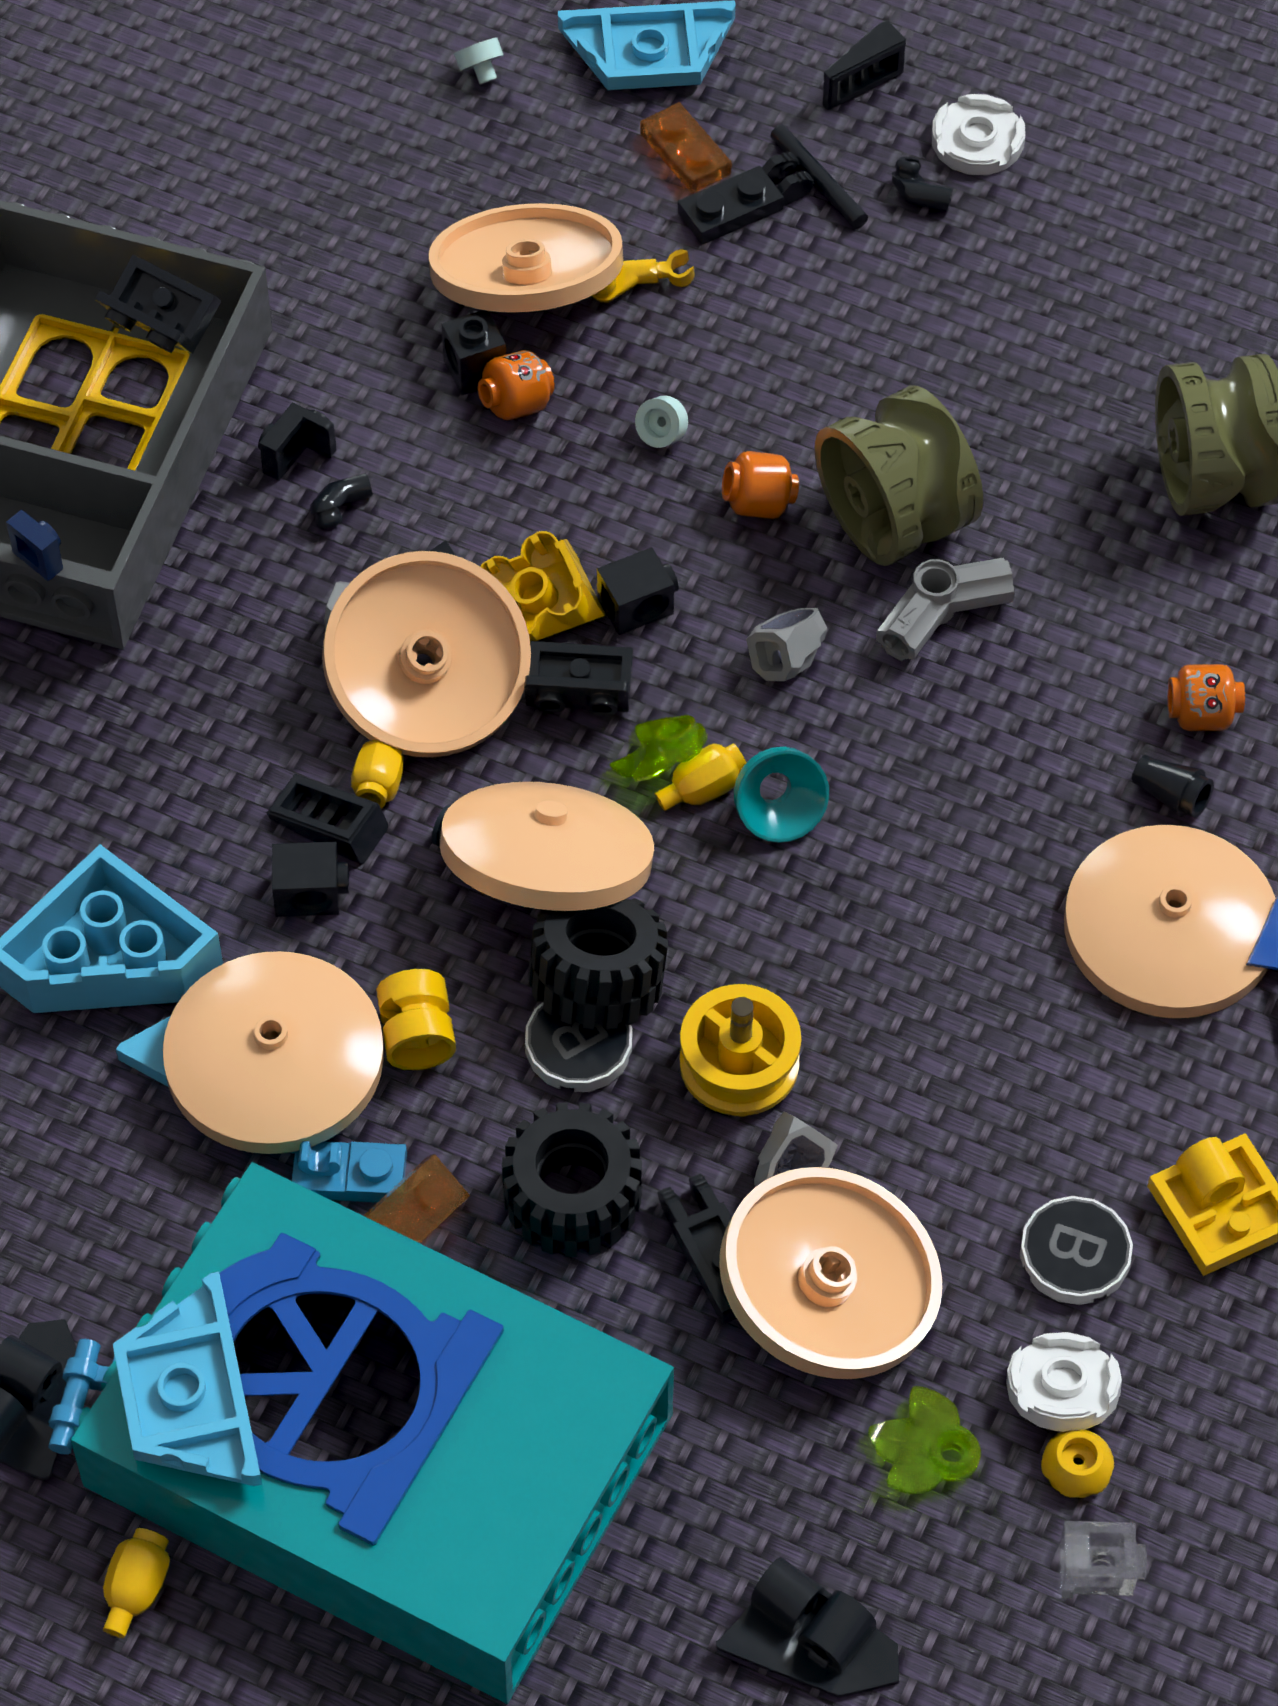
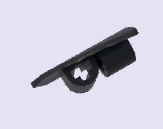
M65 1319L29 1323L19 1338L9 1335L0 1344V1463L42 1481H47L51 1477L58 1453L48 1448L53 1429L49 1426L53 1407L61 1404L67 1383L62 1378L67 1359L74 1357L76 1345Z
M782 1557L777 1558L758 1581L751 1595V1605L725 1634L716 1641V1648L719 1651L838 1698L899 1684L898 1644L876 1628V1620L873 1615L850 1595L839 1590H835L831 1594Z

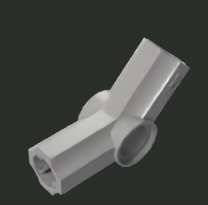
M1002 557L953 566L949 562L940 559H930L922 562L914 572L912 585L877 630L876 641L884 647L888 655L900 661L904 659L914 660L938 626L947 623L955 612L1013 602L1015 591L1008 560Z

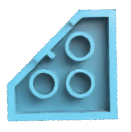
M101 844L0 937V988L33 1013L179 1002L181 997L196 981L212 969L223 964L219 935L215 930Z

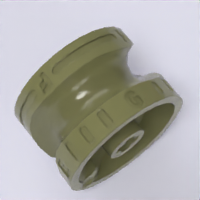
M1265 353L1236 357L1233 359L1227 377L1220 380L1207 379L1201 367L1195 362L1163 366L1159 372L1155 395L1156 439L1163 480L1168 498L1175 512L1180 516L1212 512L1226 504L1239 492L1249 507L1278 504V369L1272 358Z
M910 385L879 401L876 407L875 422L847 416L818 432L815 440V460L827 500L843 530L858 549L871 561L883 566L893 564L910 555L920 544L937 541L962 529V527L977 521L981 516L983 489L972 451L952 415L928 390L920 386Z

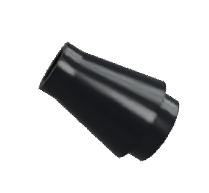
M1148 755L1140 758L1132 774V782L1144 788L1180 817H1184L1187 814L1194 818L1198 817L1207 807L1214 789L1213 780L1205 777L1203 769L1157 760Z

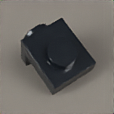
M292 402L276 423L267 425L260 436L258 448L260 450L263 473L280 481L306 448L331 458L337 451L333 422L319 411L308 410Z

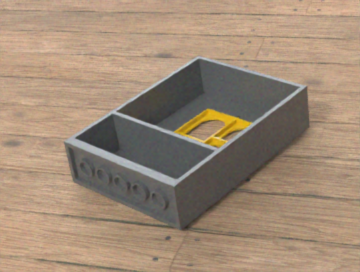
M0 200V423L7 415H17L52 424L59 428V433L51 449L0 436V617L124 650L272 332L266 268L264 266L256 265L248 260H237L209 253L200 248H189L165 242L152 236L145 237L117 230L109 225H97L70 218L65 214H54L26 207L17 202ZM133 254L215 295L222 301L193 354L178 346L175 347L172 353L165 351L146 339L148 331L135 325L132 331L129 332L105 318L108 310L97 302L95 297L99 290L111 295ZM61 338L75 339L84 343L91 350L93 355L91 368L74 402L69 407H58L23 398L16 393L34 355L46 343ZM137 357L150 358L159 362L167 370V386L155 407L143 408L108 399L101 395V391L110 373L118 364ZM92 416H102L140 426L144 429V434L128 468L71 454L89 418ZM21 509L35 521L39 522L42 520L47 522L56 531L61 540L59 549L63 570L49 581L12 552L6 521Z

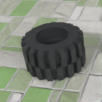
M636 898L631 900L625 899L612 905L588 910H541L537 915V922H534L528 974L529 986L532 987V995L536 1002H543V1010L550 1015L559 1014L561 1016L560 1021L570 1025L574 1022L583 1024L582 1028L594 1029L595 1026H604L606 1030L618 1028V1023L623 1022L626 1025H631L638 1022L639 1015L647 1016L653 1011L654 1003L659 1002L663 987L668 940L665 924L659 923L660 916L653 909H644L645 903Z
M568 1102L556 1104V1111L549 1114L545 1108L533 1112L534 1122L531 1124L523 1120L516 1127V1138H508L505 1145V1157H502L503 1199L505 1210H509V1221L514 1229L522 1227V1238L532 1245L535 1241L540 1240L542 1251L550 1254L554 1253L556 1247L565 1249V1257H577V1249L587 1248L589 1255L601 1252V1242L606 1241L610 1246L614 1245L621 1239V1228L627 1231L630 1230L635 1222V1212H639L641 1205L642 1159H640V1147L637 1140L630 1139V1128L623 1121L614 1125L613 1113L602 1109L599 1114L592 1113V1104L581 1102L579 1103V1109H568ZM568 1165L589 1168L602 1178L600 1183L592 1189L577 1194L558 1192L542 1181L551 1171Z

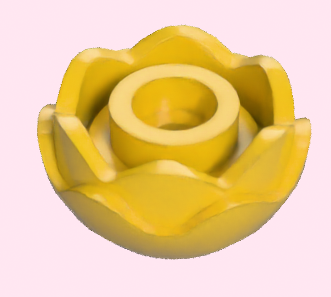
M1089 1430L1060 1432L1050 1439L1042 1456L1041 1469L1052 1487L1062 1495L1070 1498H1085L1092 1494H1098L1107 1487L1114 1469V1459L1110 1447L1099 1435ZM1081 1458L1084 1463L1077 1465L1073 1459Z

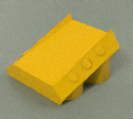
M538 531L526 538L522 544L520 556L512 559L504 556H494L483 562L480 566L493 575L516 601L526 622L530 642L541 640L605 616V611L601 607L579 561L580 559L567 539L558 541L550 532Z

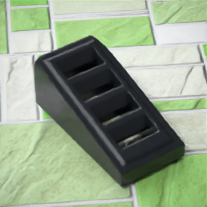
M888 20L874 27L824 72L822 105L827 110L904 72L906 39Z
M297 774L293 775L267 811L269 819L313 842H336L338 855L360 864L366 862L388 830V822L378 803ZM306 796L311 798L301 813L295 812ZM324 805L327 806L324 812L319 817V819L316 820L315 818L317 817L321 809L324 807ZM342 815H345L340 825L335 827Z

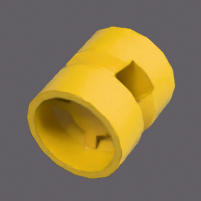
M410 969L394 973L382 980L377 986L376 992L380 1019L385 1024L382 1029L387 1061L392 1066L403 1070H421L435 1067L449 1060L456 1052V1043L452 1019L447 1014L449 1012V1001L445 978L440 973L429 969Z

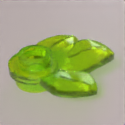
M690 715L666 717L637 724L635 732L641 746L631 754L611 762L610 767L618 775L633 777L636 782L653 779L671 769L677 762H686L697 756L701 752L702 746L706 743L708 734L705 727L697 723L694 717Z
M912 1387L909 1397V1418L880 1422L871 1425L868 1430V1436L877 1454L887 1462L894 1464L888 1475L887 1486L902 1493L922 1494L929 1492L943 1480L950 1482L964 1480L976 1471L980 1463V1444L974 1434L960 1426L956 1405L947 1397L926 1387ZM947 1449H954L961 1454L962 1458L956 1462L947 1461L942 1457L941 1453Z

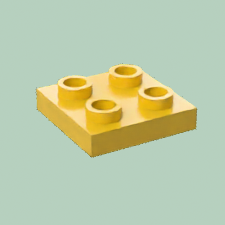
M1246 1133L1224 1143L1217 1137L1201 1140L1185 1150L1178 1158L1176 1165L1149 1177L1147 1187L1203 1276L1278 1242V1183Z

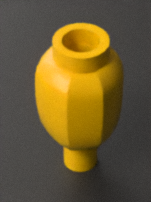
M370 740L363 744L351 775V787L355 795L378 803L381 809L385 806L386 802L392 801L398 792L402 779L404 759L402 751L379 740Z
M734 743L727 747H723L720 744L708 745L678 764L673 772L672 784L655 792V797L664 811L682 801L691 805L707 803L734 789L736 779L746 761Z
M137 1528L133 1538L127 1539L117 1546L107 1569L103 1586L104 1597L111 1608L103 1627L104 1632L118 1638H125L132 1618L144 1613L154 1603L162 1588L170 1564L169 1555L165 1551L169 1540L163 1535L152 1530Z

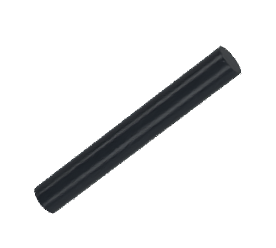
M781 124L775 127L770 134V138L784 153L786 151L788 153L792 152L799 160L798 168L803 172L809 173L815 184L813 185L854 229L861 228L868 220V215L785 125Z

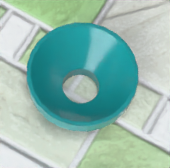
M789 747L770 748L752 757L742 767L734 787V804L738 816L745 827L759 838L778 843L798 839L813 830L821 821L829 801V784L821 766L808 754ZM772 773L784 774L787 778V788L784 794L774 800L763 798L760 794V786L763 779Z

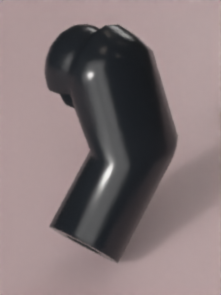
M907 156L900 157L895 164L896 171L892 172V183L905 201L915 206L949 211L953 188L926 183L919 175L921 168L919 160Z
M362 473L329 483L322 489L310 504L311 515L315 514L316 525L319 529H327L342 523L343 518L339 511V506L373 496L367 474Z

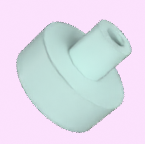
M495 37L455 52L454 56L460 72L474 68L479 84H484L497 78L491 61L504 56L498 38Z
M659 396L645 401L639 407L635 417V426L638 435L646 444L662 448L677 443L684 437L688 428V416L685 408L677 399L670 396Z

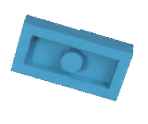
M303 1141L300 1144V1150L295 1151L292 1181L323 1197L340 1201L402 1204L407 1162L406 1144L324 1141L310 1147L309 1141Z

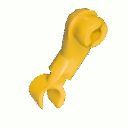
M683 249L671 253L667 261L656 262V259L623 261V266L618 276L607 287L592 296L599 302L608 303L638 284L659 283V279L668 278L671 284L675 286L685 287L691 284L694 279V266L681 274L673 272L676 268L684 266L689 261L688 251Z

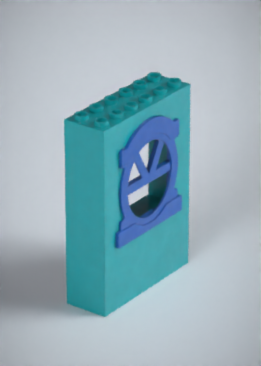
M251 1162L242 1178L235 1177L228 1184L221 1200L222 1208L212 1223L205 1222L198 1230L192 1243L193 1253L182 1269L176 1267L168 1276L162 1290L163 1299L152 1315L146 1313L136 1327L148 1324L153 1315L171 1301H174L176 1305L203 1286L202 1279L214 1272H219L233 1343L243 1327L259 1312L266 1308H271L275 1312L312 1372L240 1374L244 1396L298 1395L270 1441L263 1442L252 1433L262 1484L251 1486L135 1460L115 1360L103 1377V1381L107 1383H101V1394L92 1408L85 1407L82 1409L83 1411L79 1417V1427L73 1426L75 1434L71 1438V1444L83 1486L508 1705L673 1415L674 1367ZM331 1294L351 1298L355 1301V1305L327 1350L297 1305L296 1298L298 1296ZM377 1312L384 1314L406 1336L416 1355L420 1370L418 1400L405 1426L383 1446L356 1458L326 1462L306 1460L289 1455Z

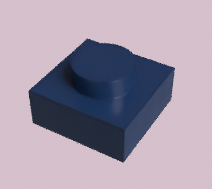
M22 509L6 521L12 552L47 581L63 570L59 549L61 540L56 531L47 522L42 520L39 522L35 521Z

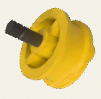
M733 984L707 992L696 1000L687 1011L680 1032V1072L687 1089L694 1098L714 1111L741 1117L767 1111L785 1099L792 1090L799 1072L801 1030L795 1013L782 998L758 986Z

